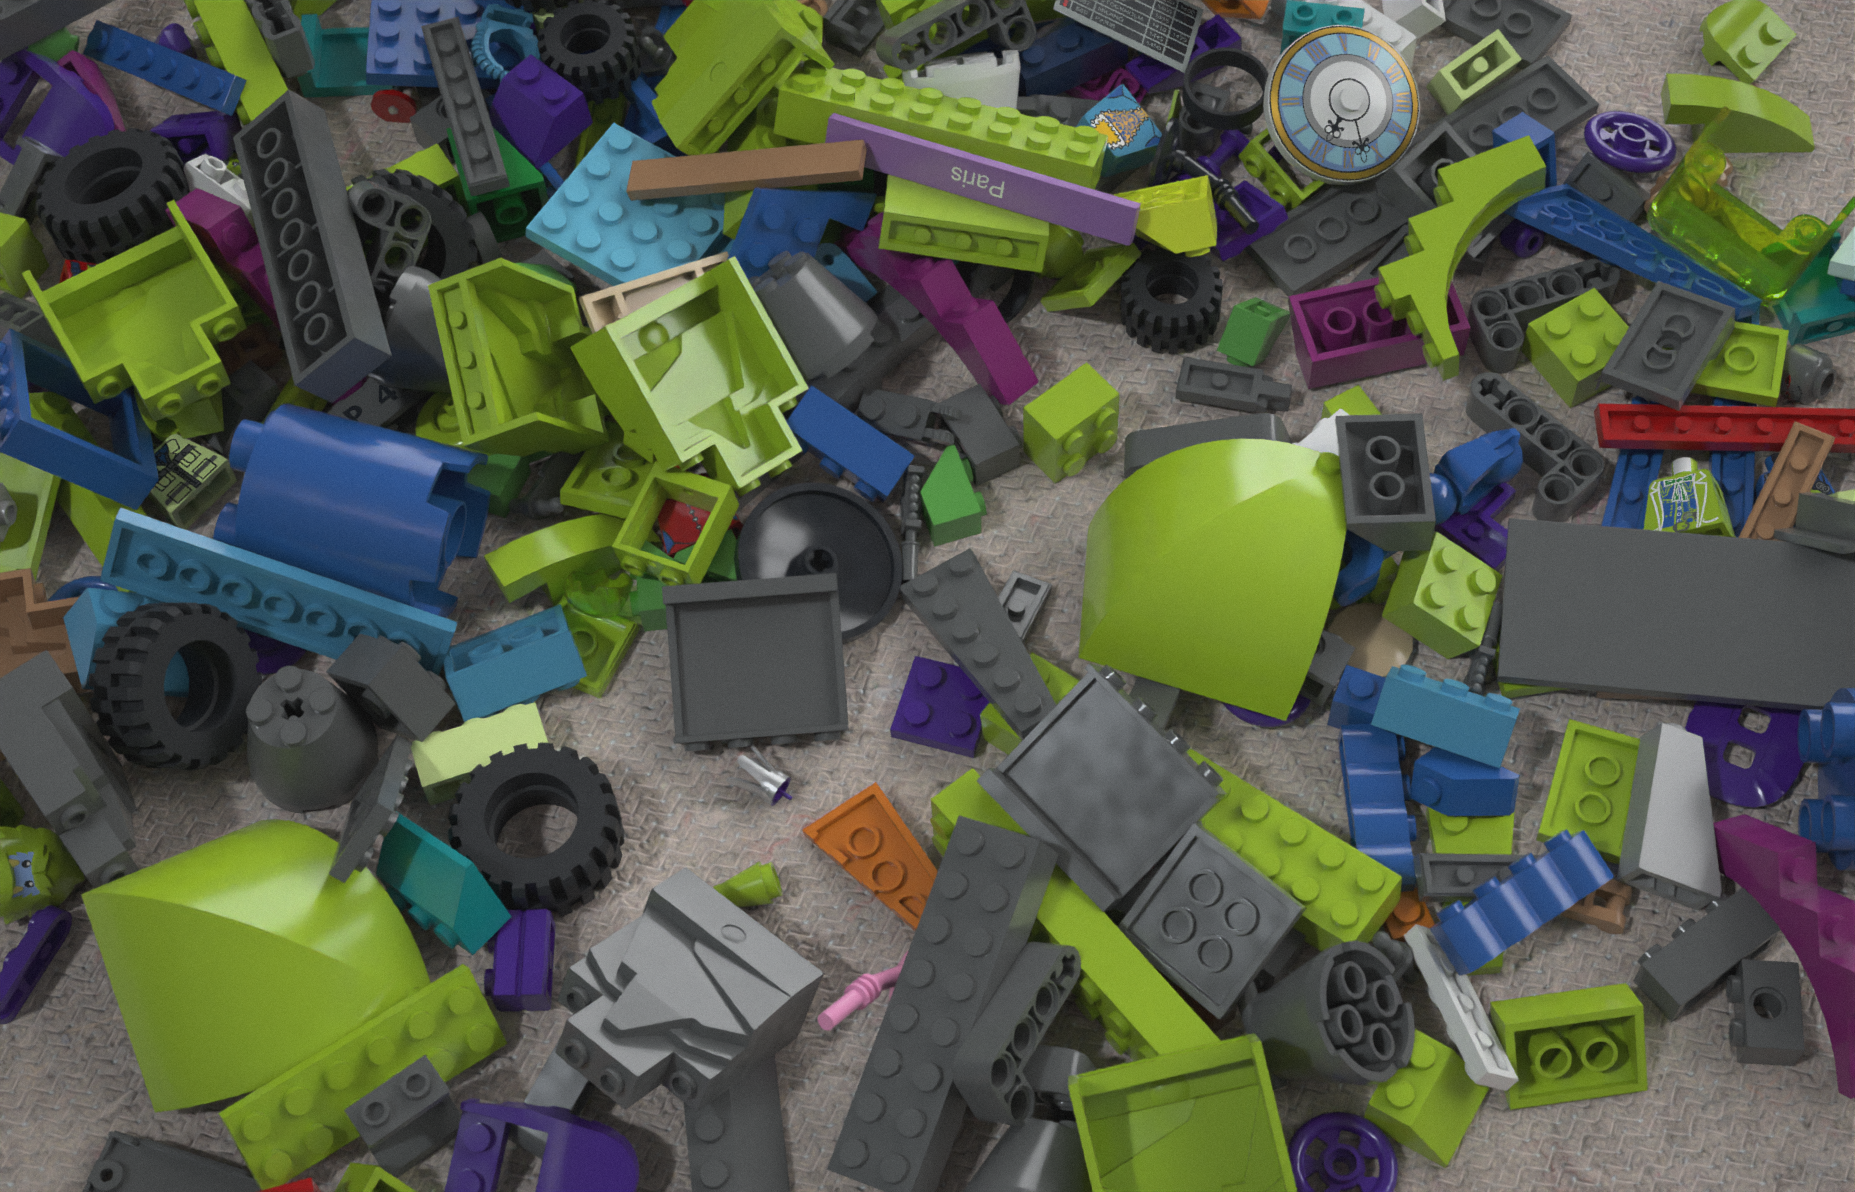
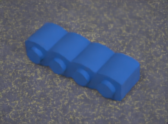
M1371 723L1341 725L1338 736V748L1351 846L1402 876L1401 892L1414 891L1417 882L1413 859L1416 856L1412 854L1410 842L1416 841L1417 830L1415 816L1407 815L1404 802L1411 799L1409 775L1401 774L1399 761H1405L1404 737L1373 726Z
M1565 829L1555 834L1543 843L1547 850L1537 858L1531 852L1524 855L1508 866L1512 874L1501 882L1494 876L1472 890L1476 898L1463 906L1461 901L1457 900L1436 914L1440 921L1432 926L1430 931L1459 976L1471 973L1488 963L1507 948L1519 942L1544 923L1564 912L1577 901L1614 877L1584 830L1570 835L1568 830Z

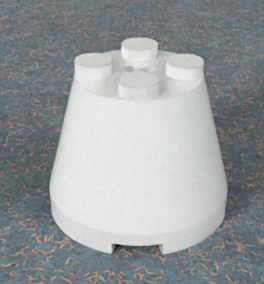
M1017 50L1002 51L1003 58H996L994 53H986L985 51L929 60L928 63L924 64V70L917 71L916 68L902 70L903 82L905 86L917 89L934 88L940 90L944 96L956 99L971 97L979 100L982 105L995 108L1012 107L1016 109L1020 77L1019 53Z

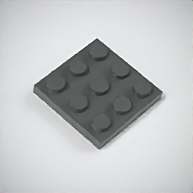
M1193 823L1118 925V928L1154 967L1221 1020L1227 1017L1301 917L1306 907L1201 824Z

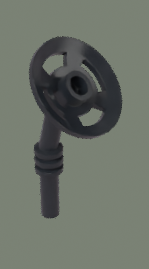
M1172 117L1168 121L1159 141L1150 171L1148 187L1165 184L1172 172L1180 174L1183 170L1192 178L1208 175L1213 201L1221 210L1228 211L1246 234H1254L1259 228V223L1239 201L1240 195L1229 181L1218 178L1193 157L1188 156L1186 150L1180 149L1179 122L1177 118Z

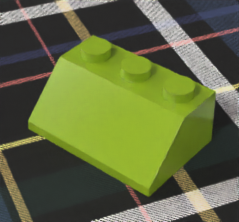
M1627 983L1490 1002L1492 1027L1519 1079L1507 1091H1504L1510 1110L1648 1091L1643 1004Z

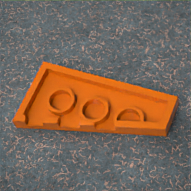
M875 782L802 831L806 838L916 932L938 871Z

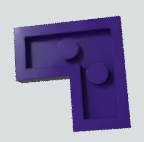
M1506 482L1496 485L1490 493L1467 513L1461 515L1459 512H1454L1444 523L1435 525L1434 531L1440 533L1498 572L1505 565L1507 529L1493 519L1514 499L1516 490Z

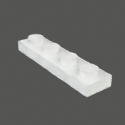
M1415 924L1404 937L1412 951L1413 962L1421 970L1429 987V996L1439 1007L1447 1024L1446 1031L1452 1041L1456 1043L1465 1061L1464 1068L1466 1073L1476 1084L1507 1091L1519 1079L1467 974L1459 976L1430 931V928Z

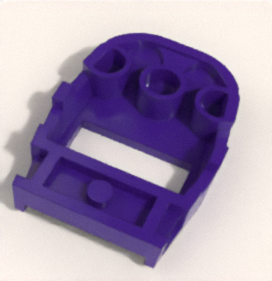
M28 46L2 59L0 62V157L12 165L15 164L22 147L16 145L13 148L3 138L40 77L49 82L52 87L23 133V138L25 136L32 137L65 157L70 153L69 150L77 144L81 146L89 142L88 139L96 135L102 137L108 135V131L114 130V120L107 105L97 94L91 93L82 84L84 79L75 72L66 70L46 56L32 53L28 50Z
M470 1098L461 1102L460 1110H462L444 1192H496L511 1123L548 1133L535 1192H636L639 1180L638 1158L629 1140L616 1129L596 1120L590 1122L571 1114L570 1109L554 1105L545 1107L511 1101L501 1104L479 1103L480 1099Z

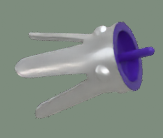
M753 744L751 746L753 752L766 766L755 758L749 759L743 755L738 756V764L761 785L735 777H728L726 779L728 783L759 795L770 806H774L782 796L792 800V796L786 793L791 777L784 775L782 771L775 770Z

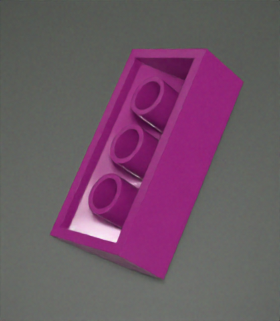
M1379 277L1288 296L1296 357L1308 389L1427 364L1422 346L1425 344L1420 334L1414 336L1406 318L1395 321L1389 308L1382 309L1379 305L1374 286L1379 285ZM1451 282L1446 308L1449 328L1460 357L1465 354L1470 325L1453 282Z

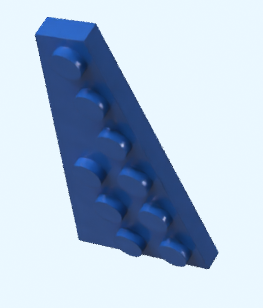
M1568 184L1545 188L1516 202L1503 212L1596 255L1600 261L1606 264L1618 265L1655 283L1660 281L1735 308V320L1754 315L1762 301Z

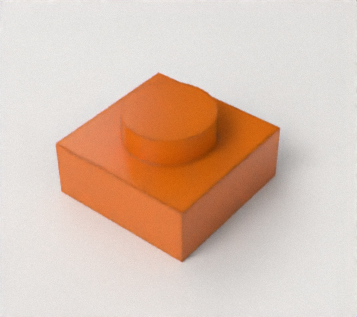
M1417 887L1414 888V891L1401 892L1399 903L1382 924L1391 940L1407 942L1404 935L1415 924L1427 928L1435 925L1426 903L1419 902Z

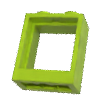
M1266 128L1248 143L1238 157L1243 161L1246 171L1251 176L1257 178L1269 191L1270 197L1283 205L1286 212H1289L1309 200L1328 183L1313 180L1304 189L1300 190L1264 149L1273 141L1268 128Z
M655 461L612 545L621 563L620 566L635 576L642 577L644 574L657 577L666 586L701 584L739 507L732 486L686 470L682 471L676 467L663 471L658 461ZM667 498L711 512L685 565L641 550Z

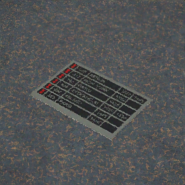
M1056 0L1053 8L1184 73L1188 67L1203 14V9L1185 0Z

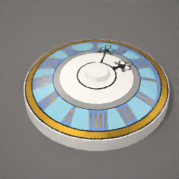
M1331 25L1315 29L1301 36L1277 58L1268 75L1264 91L1263 107L1266 125L1281 155L1304 175L1328 184H1357L1382 174L1397 163L1412 143L1418 126L1420 111L1419 93L1408 64L1390 43L1373 32L1359 27Z

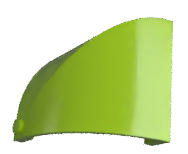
M1217 440L1176 450L1155 459L1126 478L1108 495L1088 526L1078 658L1103 666L1108 664L1116 670L1286 721L1304 683L1318 646L1340 568L1346 536V522L1339 456L1331 452H1319L1310 448L1273 440Z
M280 819L260 820L81 894L154 1112L193 1107L255 1091L431 984L419 948L397 906L373 874L366 867L361 873L354 869L345 883L329 875L338 842L329 836L294 821Z

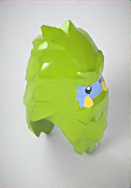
M22 824L17 826V828L0 826V917L3 916L6 925L27 915L31 918L36 911L43 910L48 905L58 907L71 894L74 886L84 881L85 877L79 865L57 833L46 828L35 829Z

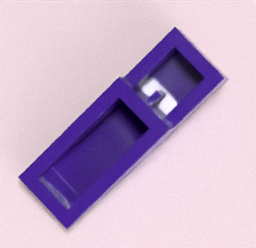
M1217 14L1199 26L1189 63L1199 54L1215 48L1225 47L1242 50L1241 37ZM1142 53L1126 64V70L1148 93L1161 92L1183 86L1184 72L1145 53ZM1225 66L1205 69L1198 73L1191 82L1199 80Z

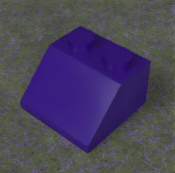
M532 54L502 78L488 112L492 127L537 170L593 123L583 92Z

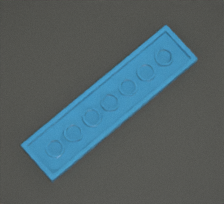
M120 508L114 521L100 581L165 603L196 602L197 604L216 606L221 612H227L237 621V627H243V629L335 660L340 657L359 634L374 638L383 636L395 644L405 642L421 656V660L418 663L426 671H432L438 676L458 623Z

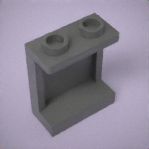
M426 1055L344 1110L381 1168L396 1178L456 1138L461 1119V1113L449 1096V1088Z

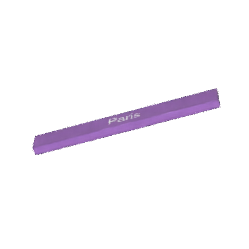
M833 113L828 118L825 143L864 140L867 148L864 166L866 168L1130 246L1134 240L1141 203Z

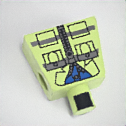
M178 434L170 435L159 447L153 444L159 480L147 497L173 526L187 530L237 479L228 460L224 456L188 439H183Z

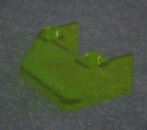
M1724 106L1690 147L1653 199L1647 211V220L1654 231L1697 262L1761 299L1760 306L1771 307L1782 302L1842 228L1855 209V197L1851 198L1830 226L1816 216L1802 214L1794 217L1783 230L1716 183L1725 170L1726 157L1723 151L1713 142L1718 137L1732 111Z

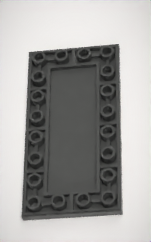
M1509 518L1497 682L1791 710L1823 709L1824 705L1830 702L1838 689L1855 688V552L1840 554L1783 541Z

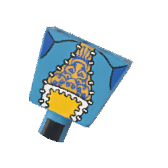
M1123 84L1090 109L1077 124V126L1092 127L1100 134L1108 135L1100 174L1103 177H1109L1153 162L1162 136L1160 130Z

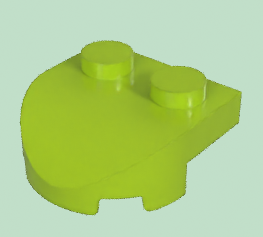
M1733 0L1724 3L1704 18L1699 29L1700 32H1703L1704 46L1701 51L1707 62L1713 66L1720 60L1741 82L1747 84L1755 81L1797 35L1769 6L1758 0Z

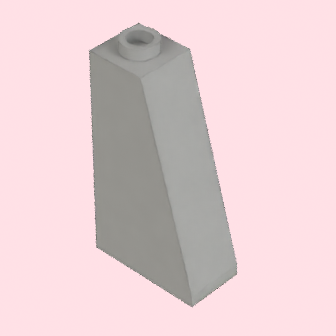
M1662 722L1640 737L1617 881L1699 910L1710 904L1713 900L1719 899L1722 890L1703 738L1687 732L1679 724Z

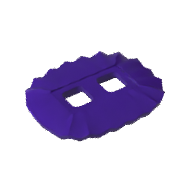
M1696 701L1693 710L1689 713L1685 729L1687 732L1703 738L1710 796L1731 805L1757 808L1767 806L1785 795L1804 764L1800 759L1797 744L1798 721L1802 710ZM1750 708L1770 718L1769 725L1764 733H1757L1739 725L1738 719L1743 709ZM1735 743L1752 750L1755 753L1752 765L1744 769L1726 762L1723 759V754L1728 744Z

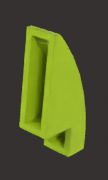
M1666 73L1660 93L1665 125L1691 124L1695 153H1795L1814 151L1815 146L1809 116L1788 100L1765 89L1726 78L1697 74Z
M597 514L561 522L509 542L484 555V559L490 575L509 603L541 587L552 605L556 606L563 594L573 597L623 569L612 545L626 519L608 514ZM651 529L646 540L657 548L662 547L661 540Z

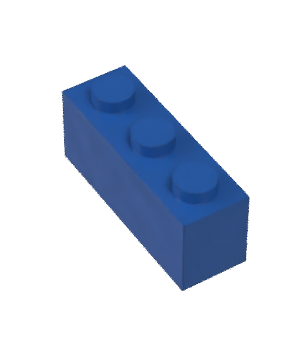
M812 385L786 421L803 450L800 454L805 455L808 451L821 460L819 466L825 472L838 479L843 475L855 483L853 489L860 496L871 502H874L877 498L884 503L915 457V455Z

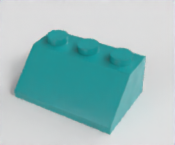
M399 813L393 827L383 837L376 876L385 886V891L397 906L399 912H402L405 908L408 909L410 917L426 931L431 926L435 928L433 930L434 933L449 948L454 949L459 945L468 953L474 955L511 918V915L472 861Z

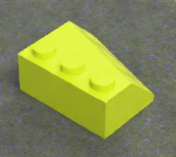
M1208 175L1114 194V196L1141 203L1135 230L1137 237L1175 254L1185 252L1186 257L1206 254L1210 252L1209 247L1216 246L1217 218Z

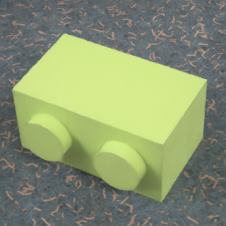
M1497 29L1440 69L1426 88L1446 114L1449 115L1508 76L1522 59L1500 30Z

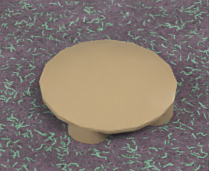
M1361 603L1347 607L1334 618L1328 632L1340 636L1344 642L1355 647L1347 665L1382 677L1387 676L1392 666L1400 668L1401 665H1407L1413 650V636L1382 617L1384 605Z

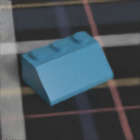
M86 588L63 617L82 689L94 690L93 687L89 686L90 673H95L97 663L92 661L97 648L104 647L105 642L102 641V638L109 628L118 627L117 620L128 611H135L138 606L148 603L165 602L139 593ZM177 651L166 670L164 696L188 698V671L183 658Z
M561 604L449 647L443 663L447 682L464 722L473 718H487L499 713V710L514 704L527 705L533 703L540 697V694L555 688L558 691L572 688L580 682L581 678L587 676Z
M1401 665L1400 668L1392 666L1386 676L1371 725L1500 768L1520 708L1512 706L1513 702L1510 699L1498 694L1487 693L1486 697L1469 692V686L1456 680L1444 679L1442 683L1427 678L1425 671L1411 665Z

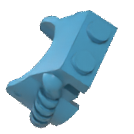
M488 4L482 14L481 22L476 24L477 32L472 39L473 66L481 65L480 68L483 71L486 70V74L493 75L492 78H498L500 82L510 72L504 70V67L492 57L489 50V43L504 42L518 52L522 61L532 54L542 62L537 44L539 41L533 35V29H529L533 23V14L522 9L514 10L504 8L499 4Z

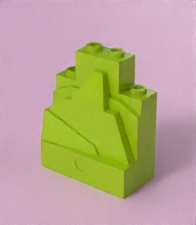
M693 0L663 35L677 56V60L671 65L667 75L655 87L658 97L651 102L661 125L677 149L688 156L720 153L718 150L720 146L803 52L828 70H831L835 64L788 0Z
M174 200L166 204L176 227L43 292L30 270L22 273L47 323L94 404L104 399L113 398L123 390L134 386L154 422L165 416L175 415L183 407L203 397L212 396L219 392L221 388L231 384L213 345L221 341L230 340L237 333L247 329L237 303Z
M735 256L618 321L606 325L570 347L593 389L625 434L628 432L637 433L646 450H652L663 471L679 465L680 469L684 471L701 461L710 479L731 485L733 491L736 490L740 497L760 486L761 483L758 477L766 472L772 478L790 468L792 464L789 459L803 451L782 413L799 404L795 396L809 388Z
M498 258L428 285L464 447L486 453L525 457L542 450L551 453L563 451L576 454L609 442L604 417L611 415V412L593 389L570 348L592 334L590 328L582 325L574 287L503 258Z
M1255 1033L1068 1076L1069 1093L1093 1192H1297L1262 1043Z

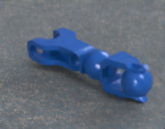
M1510 428L1483 434L1477 439L1447 451L1441 457L1439 464L1435 466L1434 473H1430L1436 519L1435 525L1444 523L1454 512H1459L1461 515L1467 513L1490 493L1496 485L1509 482L1514 478L1523 464L1522 449L1518 443L1521 434L1518 430ZM1346 529L1341 558L1346 567L1338 573L1333 598L1341 606H1347L1371 593L1378 582L1382 562L1398 551H1384Z

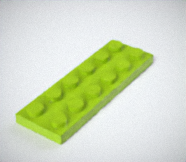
M462 964L218 1114L260 1190H265L283 1185L358 1138L360 1135L344 1110L422 1056L426 1055L443 1081L447 1082L508 1043L470 968Z

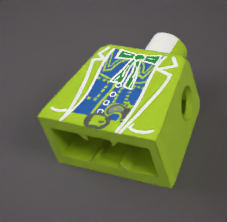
M1683 457L1672 462V476L1654 480L1649 485L1644 530L1735 537L1719 484L1710 470H1698V464L1695 459Z

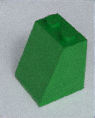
M451 127L446 128L470 215L479 211L484 215L497 243L526 236V227L549 201L543 175L493 128L510 187L471 197Z

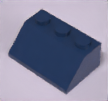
M1068 16L1036 30L1033 44L1026 50L1018 51L1020 60L1018 97H1029L1030 95L1037 94L1056 96L1128 63V45ZM998 46L990 50V53H994L996 58H1003L1002 51L1011 49Z

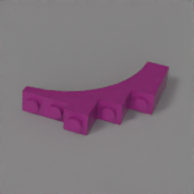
M196 188L177 201V206L209 259L218 265L255 301L281 332L258 236L241 206L199 188ZM167 208L165 211L168 214L173 225L176 227L172 215L169 211V208ZM364 377L331 403V405L334 406L337 402L348 398L364 385L367 378Z
M884 212L874 216L868 224H865L863 231L849 226L844 228L840 232L841 238L833 244L837 245L853 263L874 273L912 303L953 348L977 384H981L988 397L993 395L999 404L1010 405L1039 382L994 301L972 297L952 259L879 249Z
M1745 814L1713 823L1719 872L1734 880L1757 900L1776 922L1796 952L1813 986L1826 1021L1835 1058L1838 1092L1850 1099L1855 1098V901L1818 886L1816 842Z

